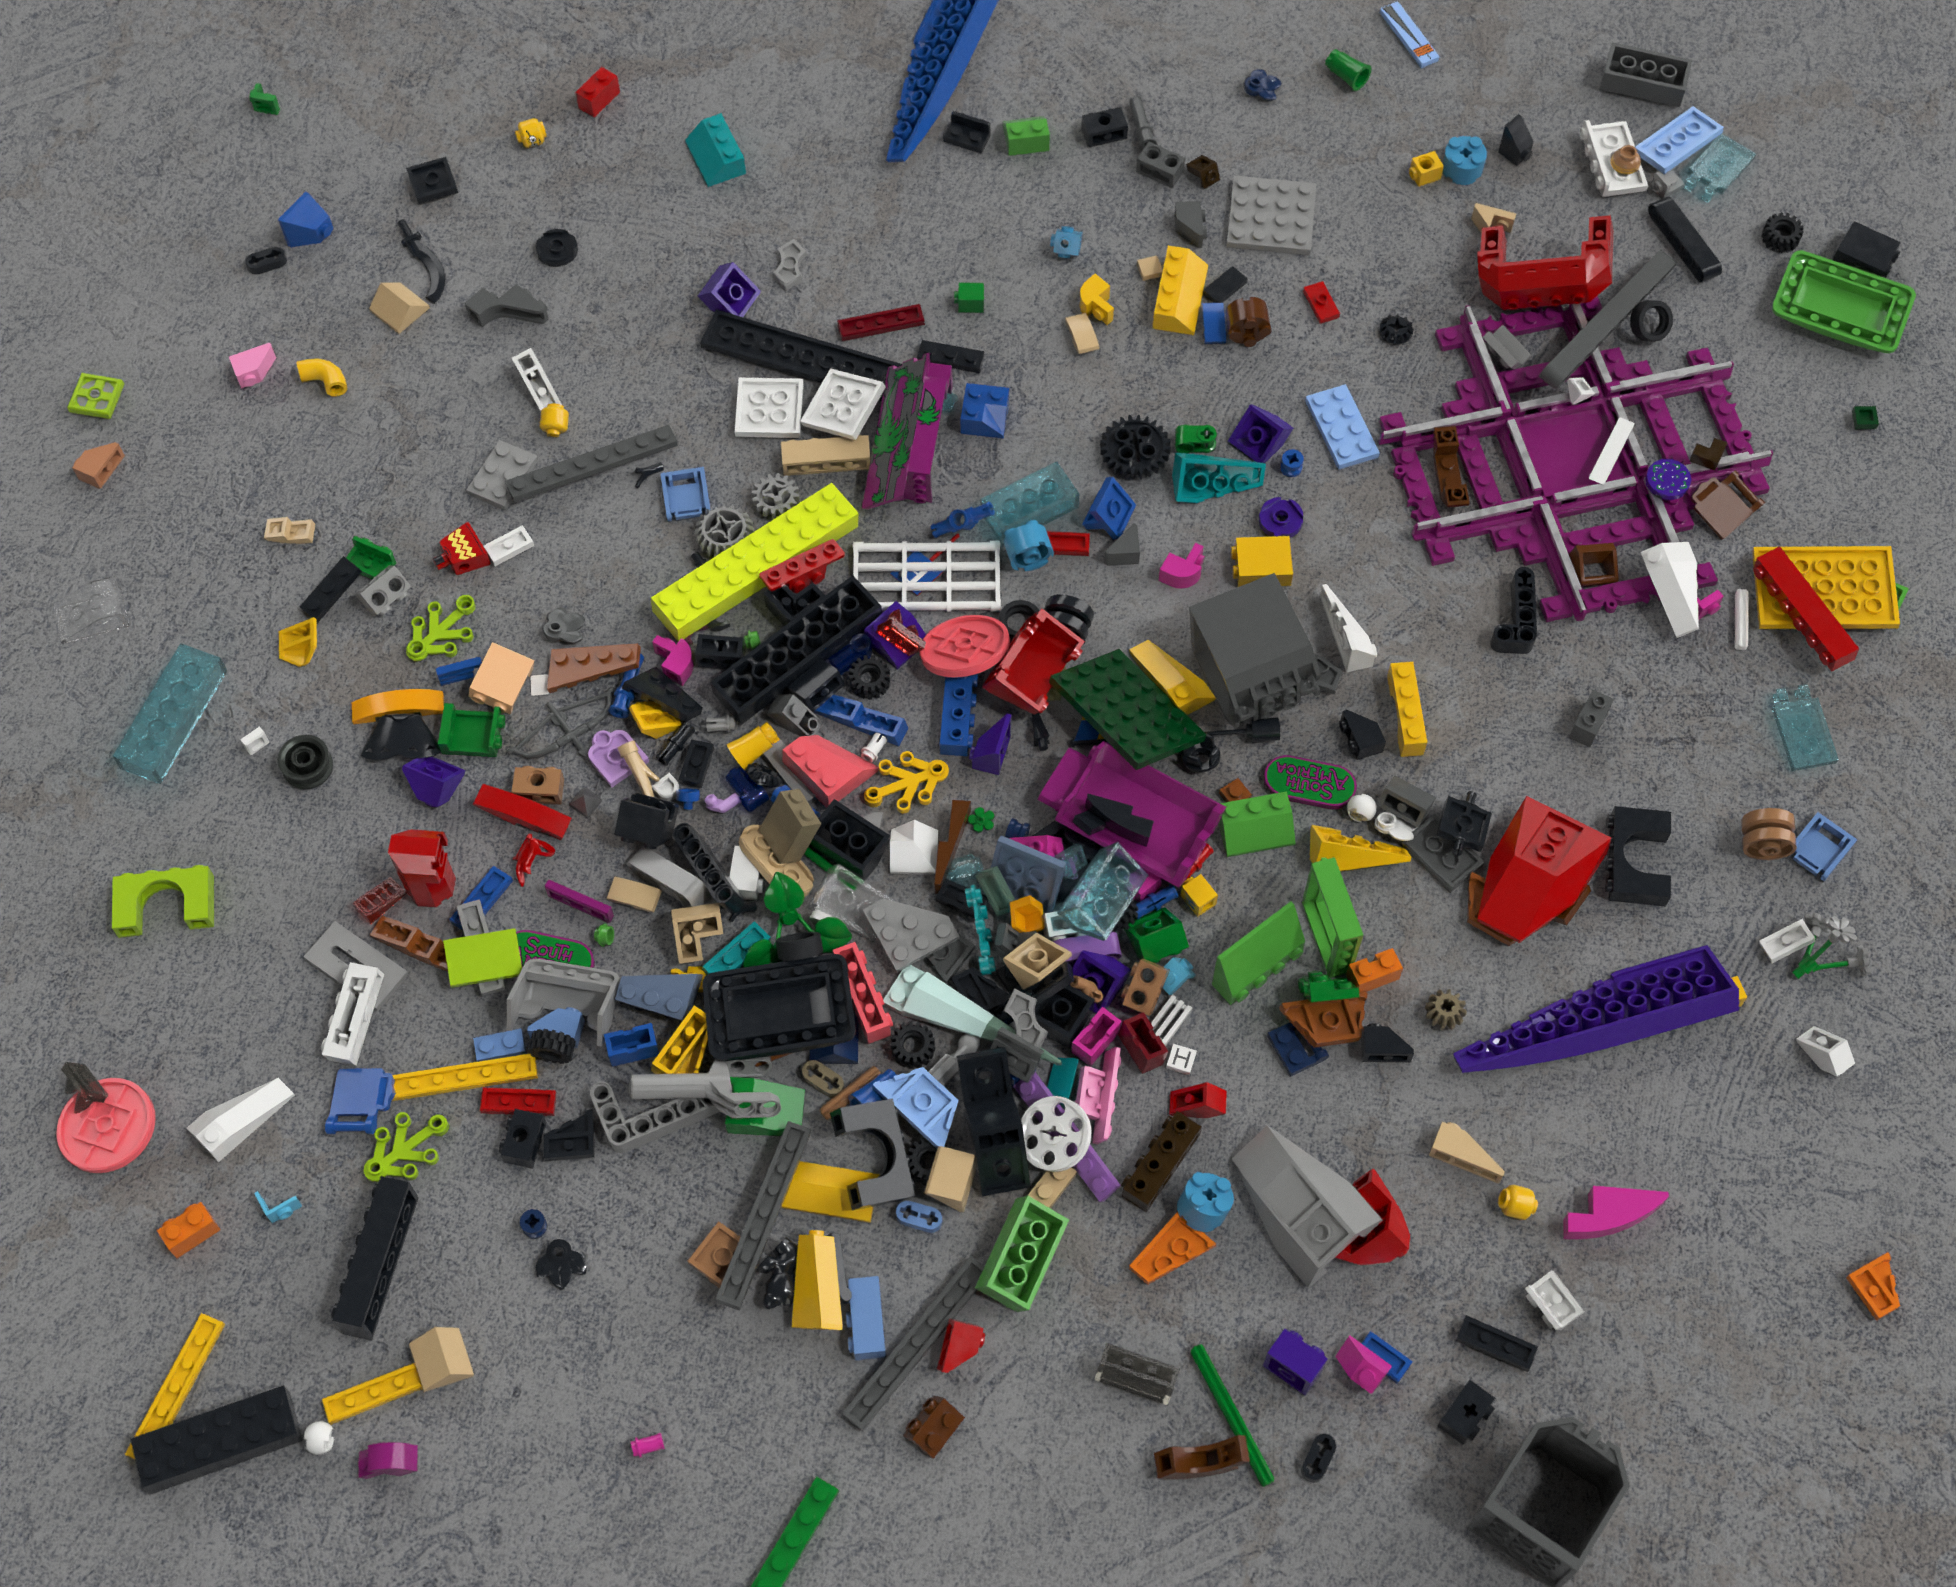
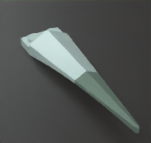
M912 965L901 971L883 999L885 1004L883 1006L905 1017L946 1027L991 1042L994 1041L1001 1027L1015 1035L1017 1033L1016 1030L929 972H924ZM1042 1047L1040 1048L1044 1050L1040 1059L1056 1065H1062L1060 1059Z

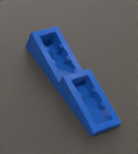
M837 695L831 696L814 711L815 714L870 736L880 733L881 735L878 739L884 736L888 743L898 747L908 730L904 718L865 708L862 702Z

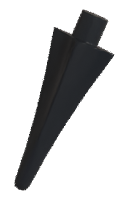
M1038 712L1035 715L1032 714L1034 747L1039 746L1040 751H1046L1048 744H1050L1048 740L1050 735Z

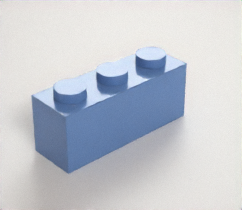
M879 1276L848 1279L849 1287L847 1288L850 1289L852 1298L846 1302L850 1303L851 1312H846L847 1328L852 1327L853 1337H848L849 1353L854 1352L855 1360L885 1358Z

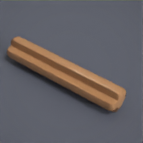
M875 1066L869 1068L820 1108L821 1115L826 1120H829L831 1118L830 1112L850 1103L848 1095L871 1082L881 1074Z

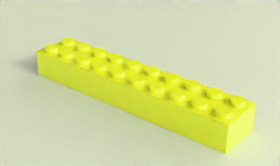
M830 483L652 596V611L679 642L681 638H687L766 587L759 578L761 572L831 539L837 541L858 527L859 513L834 484Z

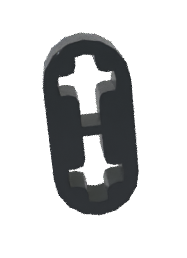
M271 247L252 253L245 260L248 271L255 275L281 268L287 262L285 252L280 247Z
M1320 1434L1314 1439L1301 1469L1302 1476L1306 1481L1317 1483L1324 1477L1336 1450V1441L1331 1435ZM1323 1441H1327L1331 1451L1325 1450L1323 1456L1318 1455L1320 1446L1317 1443L1322 1444ZM1317 1460L1320 1462L1317 1467L1320 1474L1315 1473L1314 1476H1311L1309 1474L1310 1469L1307 1466L1311 1467L1314 1461Z

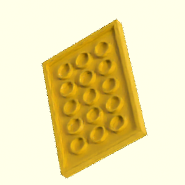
M1891 546L1781 547L1844 629L1899 628L1900 619ZM1753 547V566L1757 557L1777 547ZM1754 574L1759 629H1796L1789 615L1781 610L1779 602L1768 593L1766 585Z

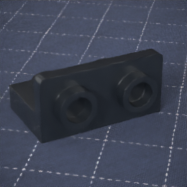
M953 111L951 113V123L943 137V142L982 154L991 136V123Z

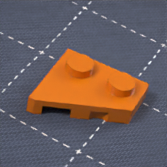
M1888 1252L1846 1277L1876 1321L1900 1307L1898 1294L1895 1291V1277L1891 1273L1889 1263L1891 1256Z

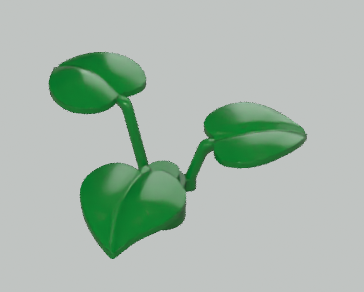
M775 872L771 883L764 893V903L767 909L779 915L776 940L781 937L783 924L792 925L797 920L800 921L808 932H818L821 934L822 953H831L834 949L845 946L851 940L852 933L844 922L835 917L821 919L816 923L815 930H813L805 922L801 914H798L796 909L804 901L802 888L787 875ZM767 939L755 942L745 955L743 967L783 962L778 959L776 943L772 945Z

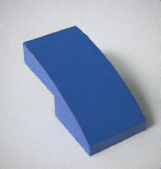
M1202 303L1204 344L1226 343L1224 304Z

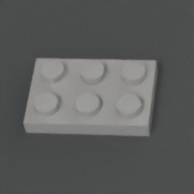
M499 440L467 488V494L506 511L513 500L505 481L531 472L539 461L538 456Z

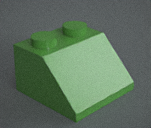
M1045 117L1002 121L1009 156L1049 151L1050 133Z

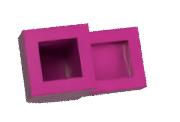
M1195 543L1186 559L1169 553L1160 568L1158 581L1174 588H1188L1196 584L1201 577V566L1205 559V556H1203L1204 546Z
M657 635L652 643L654 652L666 658L661 665L663 673L673 682L683 686L692 674L694 667L690 646L682 638L675 644L671 639L662 638Z

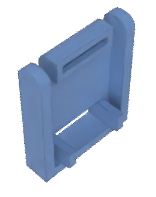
M704 467L660 473L667 521H672V515H676V520L700 517L702 511H706V509L711 511ZM695 479V483L673 485V481Z
M1817 812L1796 838L1797 849L1794 852L1796 855L1792 860L1815 876L1821 871L1823 874L1820 879L1825 881L1853 847L1857 839ZM1823 827L1841 841L1837 845L1818 831Z

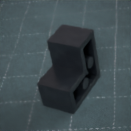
M811 583L796 595L786 585L774 591H769L768 589L764 592L765 606L783 626L787 625L825 596L814 583Z

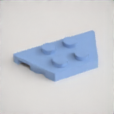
M924 1067L912 1070L908 1074L896 1075L892 1079L883 1082L877 1081L872 1085V1088L884 1100L893 1099L898 1113L936 1149H938V1146H945L959 1100Z

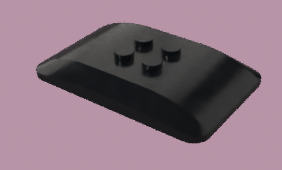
M829 954L800 960L712 972L705 976L703 980L709 1051L711 1056L717 1061L768 1057L828 1047L848 1042L856 1034L847 962L842 955Z

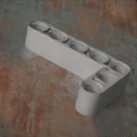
M597 1082L590 1089L592 1102L611 1148L617 1153H625L720 1112L713 1103L709 1104L706 1102L708 1098H678L628 1120H624L612 1088L608 1083ZM600 1093H608L605 1099H597ZM688 1106H693L695 1108L694 1111L691 1113L683 1112V1110ZM609 1114L617 1115L612 1121L605 1120ZM664 1116L672 1117L668 1123L660 1122ZM643 1125L649 1127L646 1132L640 1133L637 1131ZM619 1135L626 1136L625 1140L618 1143L614 1141V1139Z

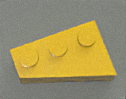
M693 1006L652 1062L651 1072L654 1074L699 1073L708 1044L705 1012Z

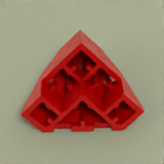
M1372 1168L1352 1185L1383 1221L1365 1237L1358 1235L1335 1257L1358 1265L1387 1263L1397 1257L1401 1258L1408 1252L1410 1244V1233L1403 1213L1377 1171Z

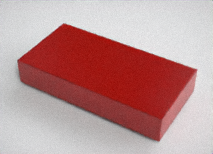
M1047 531L1054 555L1089 556L1090 533Z

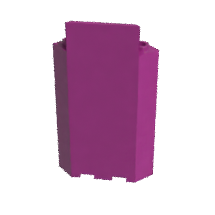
M1104 741L1097 747L1093 746L1088 757L1072 748H1068L1037 799L1058 812L1055 821L1177 887H1180L1188 877L1193 864L1198 860L1210 835L1214 833L1227 808L1149 765L1135 770L1110 744ZM1087 794L1133 806L1131 815L1153 820L1154 823L1147 847L1131 842L1107 827L1089 836L1073 823L1075 815L1087 811L1085 808Z

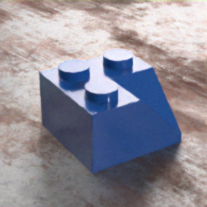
M966 383L960 419L961 434L1004 439L1009 408V388Z

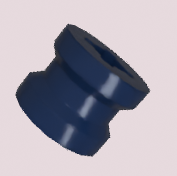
M1012 818L1007 827L1005 837H1028L1030 824L1018 823L1017 819Z
M527 1210L520 1217L521 1229L527 1237L537 1239L546 1233L547 1221L539 1210Z

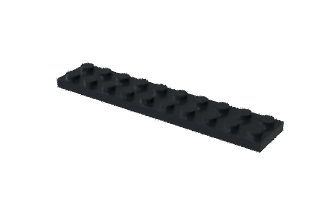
M717 309L700 341L701 348L819 383L823 382L830 369L881 381L885 385L888 367L893 365L896 367L902 366V364ZM883 393L879 398L880 401H882Z

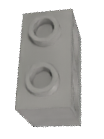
M393 565L386 567L358 590L355 595L371 615H383L390 610V604L393 601H400L408 594L407 590L411 585ZM391 579L397 582V588L394 591L389 588V581ZM374 593L380 596V602L377 605H374L372 602V595Z

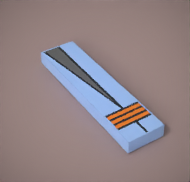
M1398 1L1380 9L1381 16L1420 68L1439 61L1440 56Z

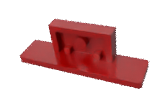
M831 539L761 572L759 578L769 591H774L786 585L793 593H799L811 583L819 584L825 579L827 565L843 558L845 552L834 539Z

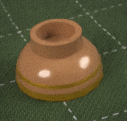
M1631 145L1619 148L1611 157L1613 169L1622 174L1635 173L1641 164L1640 155L1636 148Z

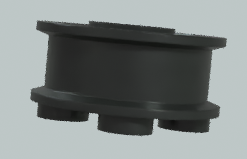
M295 736L289 739L278 753L279 769L283 773L285 780L295 788L312 789L319 787L332 773V756L326 744L316 736Z

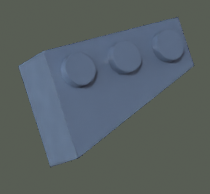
M703 975L622 976L615 1000L684 1020L695 1004Z

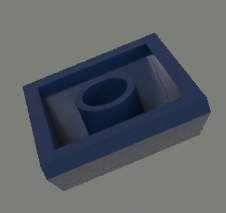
M854 1015L856 1034L852 1040L837 1045L810 1050L809 1061L816 1060L822 1064H858L859 1020L857 1016Z

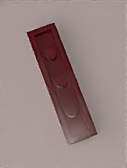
M920 304L837 320V325L843 342L925 325V320Z

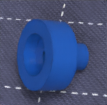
M693 788L676 790V800L683 802V809H693V802L700 800V790Z

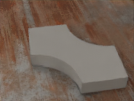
M795 239L777 249L781 263L773 272V278L786 291L803 280L799 265L807 256V252Z
M1014 989L1004 1011L1013 1018L1016 1024V1035L1041 1048L1048 1032L1036 1020L1035 1006L1037 999Z

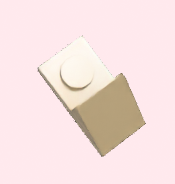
M1475 203L1471 220L1480 233L1482 228L1503 226L1505 232L1511 233L1516 213Z

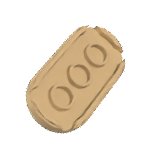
M761 825L746 827L739 838L740 849L766 881L770 884L775 872H780L796 881L802 888L804 897L808 896L812 890L814 878L807 866L801 860L780 864L759 830Z

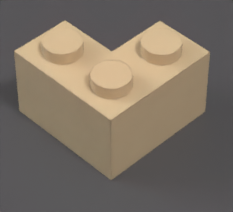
M719 903L671 910L679 964L703 960L700 938L723 934Z

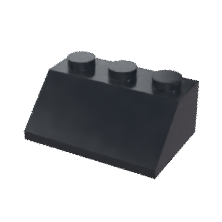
M834 799L818 818L821 825L809 847L862 882H865L878 866L891 839V835Z

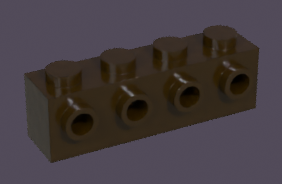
M1179 1111L1173 1117L1170 1115L1167 1117L1162 1125L1164 1130L1161 1135L1153 1137L1148 1145L1150 1150L1147 1155L1142 1154L1134 1166L1137 1169L1133 1175L1128 1174L1121 1184V1187H1123L1122 1197L1146 1213L1201 1134L1202 1126Z

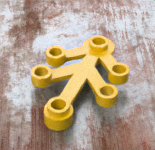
M905 751L900 755V763L904 767L912 766L922 770V772L915 774L895 767L890 760L884 759L879 763V772L882 775H891L902 780L881 788L869 787L864 792V801L869 807H878L881 805L883 797L906 789L903 797L897 801V810L902 814L908 813L919 783L928 780L925 789L918 793L919 803L928 805L932 802V794L937 782H942L948 777L949 767L942 760H933L928 763L914 758L911 752ZM905 757L911 758L910 761H904L903 759ZM888 765L890 768L884 770L882 769V766ZM940 768L941 771L935 772L933 769ZM877 793V796L870 797L869 794ZM923 795L929 796V798L926 800L922 799L921 797ZM906 803L908 806L901 808L900 804Z

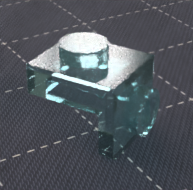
M1074 844L1055 855V858L1066 862L1064 878L1075 880L1078 878L1077 871L1088 864L1081 844Z

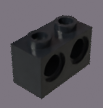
M698 634L695 652L698 667L728 669L745 656L744 638Z

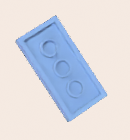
M1692 106L1635 146L1640 158L1661 173L1666 174L1721 135L1724 127Z
M1346 384L1306 396L1305 402L1338 470L1379 458L1380 452Z

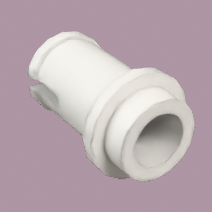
M875 733L868 745L861 750V757L870 763L878 759V753L887 742L884 736L880 740L878 739L881 735L880 733Z

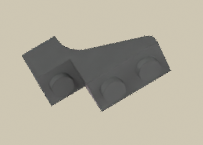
M517 284L500 298L493 292L489 293L486 289L482 288L465 302L468 316L482 327L492 320L503 317L544 324L549 320L547 306L541 300L537 301L526 288L522 289Z

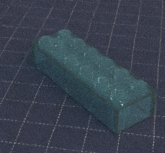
M180 643L112 756L120 769L156 783H162L227 673V669L220 657Z

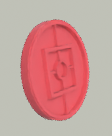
M966 615L947 620L933 628L922 640L919 652L924 667L930 672L943 677H966L981 673L1001 661L1010 647V637L1006 626L999 620L984 615Z
M107 1078L88 1084L70 1098L60 1114L56 1136L61 1153L75 1167L89 1173H107L126 1166L142 1153L152 1137L156 1118L153 1103L142 1088L126 1079Z

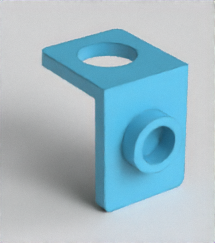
M258 1191L254 1193L271 1223L290 1217L293 1211L302 1207L298 1198L294 1196L269 1210Z

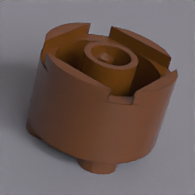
M1250 297V300L1243 301V298H1240L1227 306L1225 317L1228 335L1232 341L1244 344L1246 347H1253L1258 341L1271 334L1268 308L1264 300Z

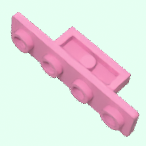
M1114 1047L1105 1052L1102 1071L1088 1066L1080 1068L1075 1103L1085 1111L1089 1119L1095 1120L1092 1140L1094 1144H1100L1108 1140L1112 1131L1110 1122L1111 1115L1115 1109L1113 1101L1118 1086L1117 1072L1121 1064V1048Z

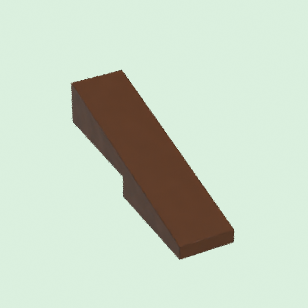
M952 800L948 842L939 841L934 883L935 894H938L948 876L971 813V801Z

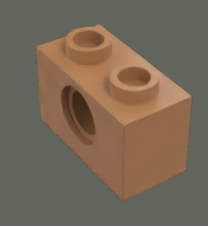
M532 766L515 767L512 785L513 794L540 804L561 805L564 788V776L561 769L555 767H546L545 769ZM537 782H543L539 786H534Z

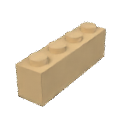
M858 435L856 440L835 436L824 439L811 438L809 440L781 442L784 476L867 470L870 466L868 435Z

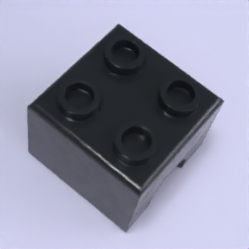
M640 793L632 794L630 801L628 800L629 798L621 801L614 835L621 837V841L627 843L638 841L643 843L645 848L657 849L658 846L663 845L672 838L679 804Z

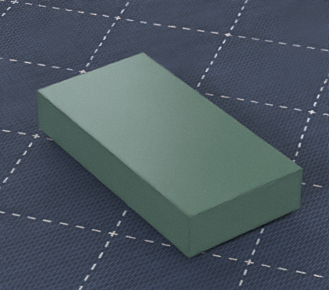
M998 866L978 872L975 877L996 916L1009 913L1010 902L1015 901V898Z

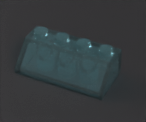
M1118 842L1106 846L1098 851L1057 914L1072 930L1105 941L1148 877V874Z

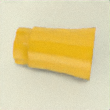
M766 722L761 727L757 726L749 733L726 745L739 765L746 770L749 764H752L762 754L772 748L773 744L778 742L780 738L772 726Z

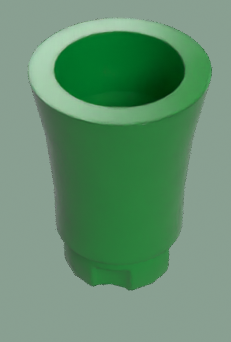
M1337 49L1331 51L1325 61V65L1330 71L1345 81L1354 91L1361 89L1371 75L1372 68L1370 65L1362 63Z

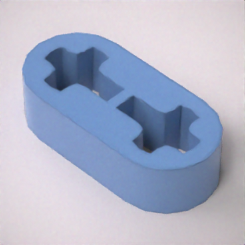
M903 1201L896 1208L897 1220L904 1226L928 1233L937 1232L942 1226V1215L939 1210L912 1201ZM907 1208H910L911 1213L917 1215V1217L909 1215L906 1219L901 1211L904 1212ZM931 1215H934L935 1220L938 1222H933L932 1225H927V1220L921 1218H930Z

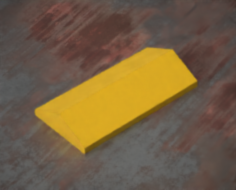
M800 1161L781 1208L871 1223L874 1207L852 1211L846 1186L858 1181L877 1178L880 1174Z

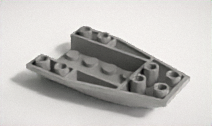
M1268 1125L1232 1158L1275 1249L1308 1288L1313 1286L1328 1272L1325 1266L1358 1235L1365 1237L1383 1221L1349 1181Z

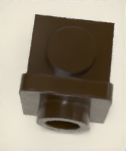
M1204 155L1186 164L1188 172L1200 178L1201 186L1204 189L1221 179L1217 162Z

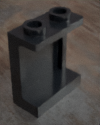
M1854 221L1838 247L1833 261L1841 263L1844 259L1875 273L1877 276L1887 278L1892 268L1889 265L1890 262L1895 264L1900 255V251L1897 249L1901 242Z

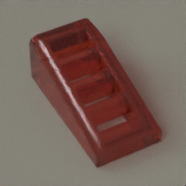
M389 877L359 897L352 904L372 924L405 896L407 892L392 877ZM391 886L396 893L392 894L387 888ZM384 892L389 898L385 900L380 895L381 893ZM376 898L381 902L378 905L373 901ZM370 904L373 908L369 910L366 906Z

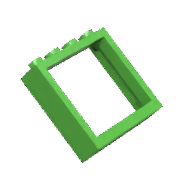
M1335 857L1330 859L1321 858L1320 861L1311 864L1302 905L1328 977L1333 978L1346 974L1349 964L1356 961L1363 932Z

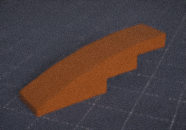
M381 916L370 934L372 938L410 957L448 972L444 942L441 939L422 933L417 927Z

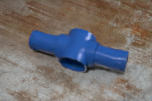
M987 502L976 508L970 507L965 510H954L947 516L946 520L931 525V530L935 529L932 534L935 538H938L951 531L955 533L960 530H971L979 520L993 516L995 511H990V509L994 507L991 502ZM962 515H963L964 518H965L963 524H961V521H960Z

